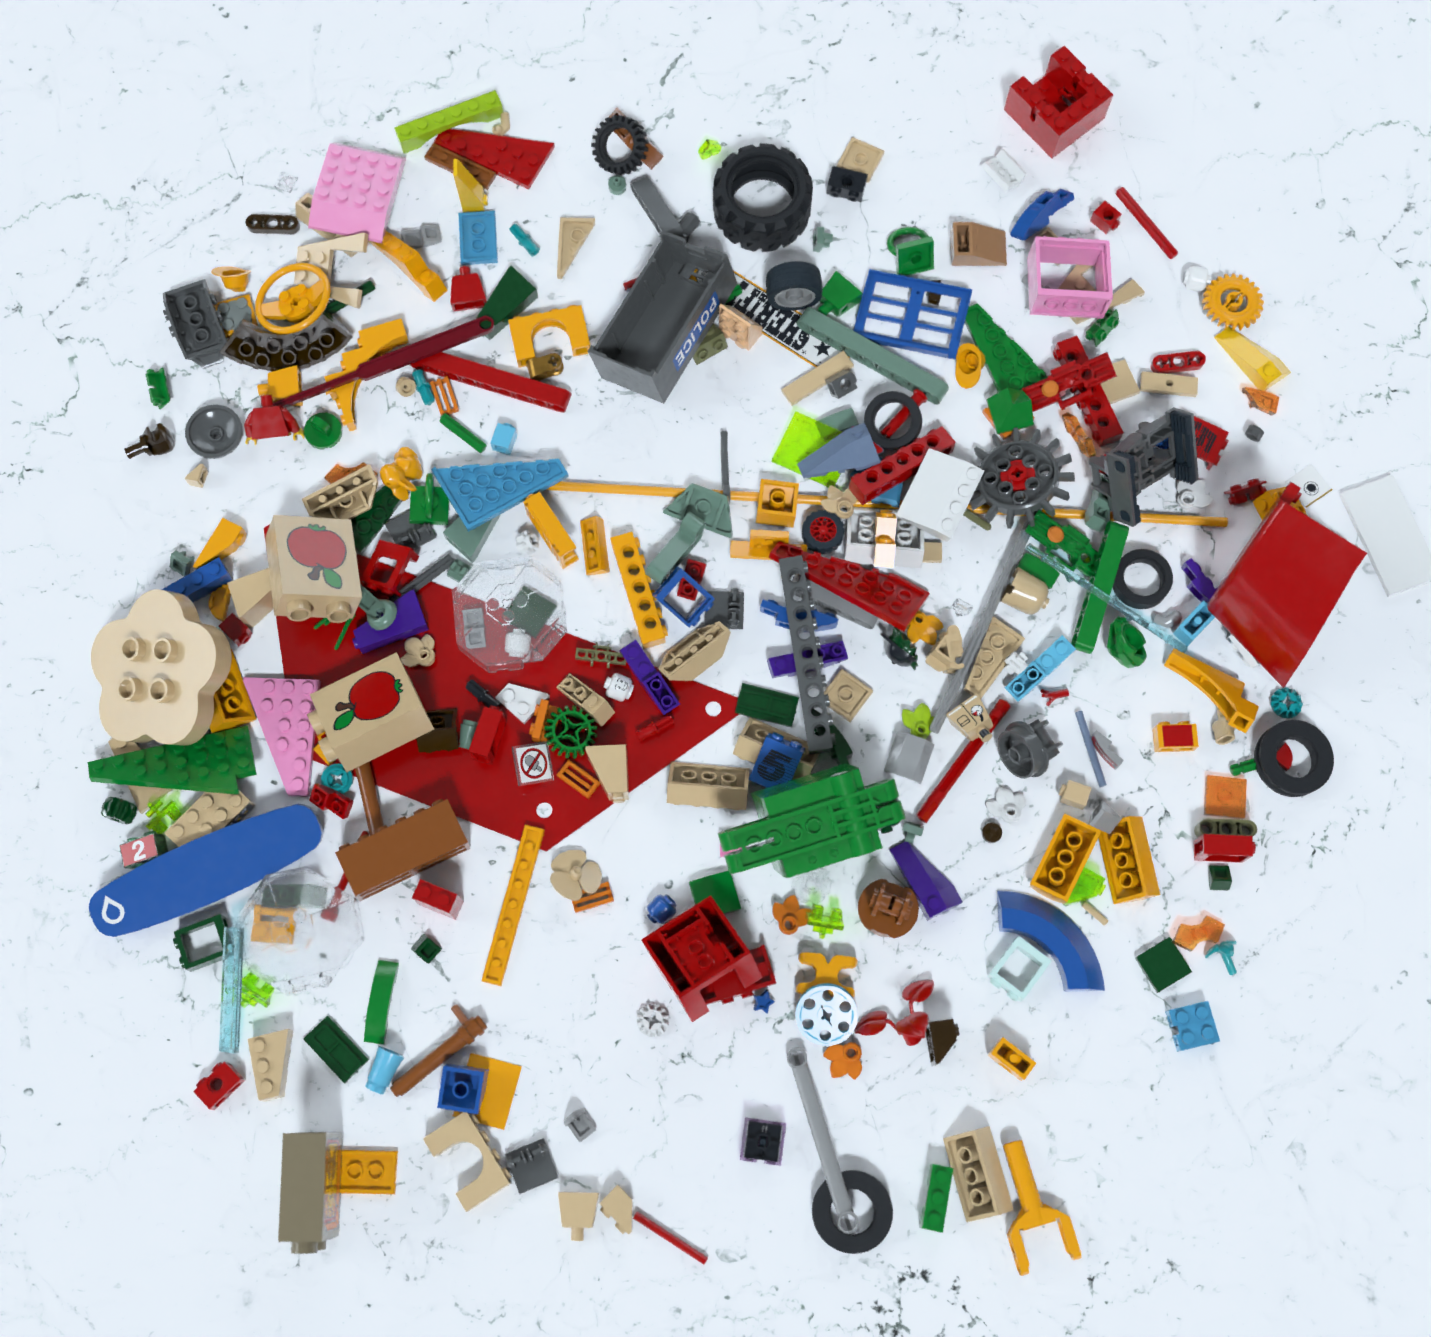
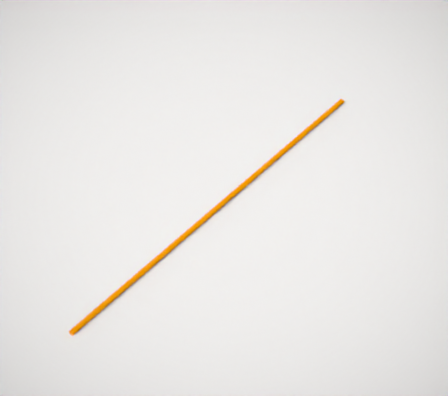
M560 481L546 490L678 497L686 488ZM713 490L723 494V490ZM730 491V500L758 502L759 492ZM798 494L797 504L821 505V500L828 498L821 495ZM857 500L853 507L899 509L889 504H876L871 501L862 505ZM970 504L967 506L968 510L976 514H986L991 508L987 504H983L975 510L971 509ZM1054 508L1055 516L1051 517L1044 509L1042 510L1050 518L1085 519L1086 510ZM1110 511V521H1116L1113 518V512ZM998 512L996 515H1006V514H1003V513ZM1140 513L1141 523L1228 526V518Z

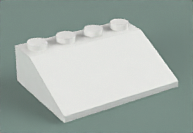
M929 448L899 507L896 517L944 542H948L952 539L984 470L967 461Z
M854 507L852 516L847 518L846 561L873 565L875 514L880 512L881 509ZM892 510V513L896 515L898 511ZM896 517L894 566L921 569L924 556V531Z

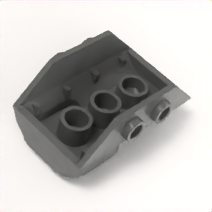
M206 279L162 293L165 306L163 314L166 320L170 321L171 326L168 327L170 334L176 338L184 358L195 362L202 369L222 363L224 355L219 352L227 341L220 322L223 321L220 310L215 308L217 300L214 293L210 294Z

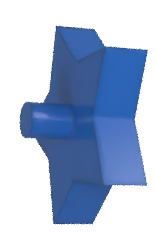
M765 990L761 995H754L756 1003L753 1010H762L768 1014L769 1006L775 1002L769 998L768 990Z

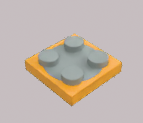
M249 294L218 302L215 305L216 310H220L223 321L220 322L226 338L231 336L243 318L258 326Z

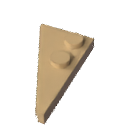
M560 217L557 279H562L594 228L595 218Z

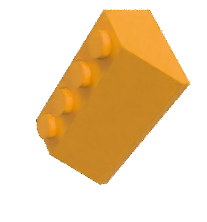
M232 649L231 667L228 676L221 687L214 693V713L210 725L211 733L237 728L256 720Z
M1142 816L1122 818L1110 834L1101 831L1099 842L1113 904L1139 901L1161 895Z

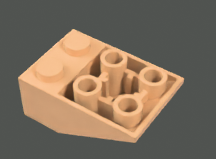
M719 305V329L723 332L725 338L732 339L738 347L749 351L762 336V326L733 306Z

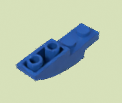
M1059 189L1055 193L1044 192L1020 216L1010 233L1011 237L1024 241L1037 231L1042 230L1043 227L1050 223L1049 216H1052L1056 211L1067 206L1068 203L1075 199L1074 193Z
M763 599L760 605V612L775 617V626L789 629L786 607L778 605L779 603L774 600ZM814 607L815 610L811 611L812 618L816 617L818 627L814 632L837 628L839 619L834 614L825 612V614L821 613ZM800 612L797 614L796 618L799 620H804L807 617V614L805 612Z

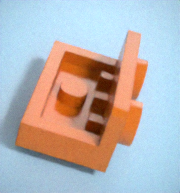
M541 699L540 705L536 704L534 716H537L535 723L531 724L529 731L533 742L546 744L550 740V738H544V734L549 733L544 730V726L549 725L546 723L547 718L552 719L550 714L552 712L557 714V708H559L551 706L548 700Z

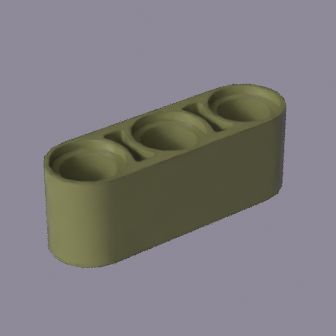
M1208 818L1199 822L1194 829L1195 835L1198 838L1203 834H1207L1203 832L1202 825H1206L1209 828V834L1255 836L1257 833L1255 822L1241 819ZM1223 825L1229 828V834H1225L1222 831ZM1242 826L1249 829V835L1243 833Z

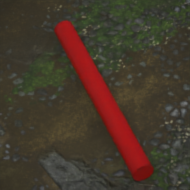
M638 1211L634 1215V1220L705 1265L708 1260L707 1256Z

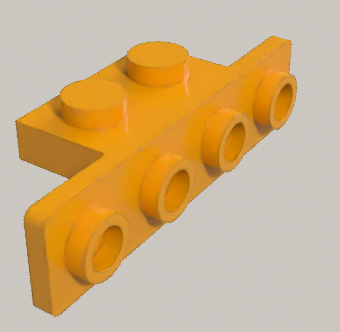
M751 529L750 541H731L730 558L772 560L769 558L770 552L779 541L789 543V532ZM790 544L801 547V550L807 552L806 544Z

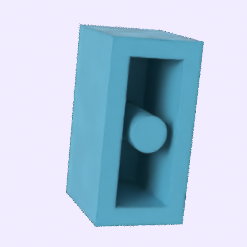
M1204 600L1173 633L1187 647L1215 618L1208 611L1207 603Z

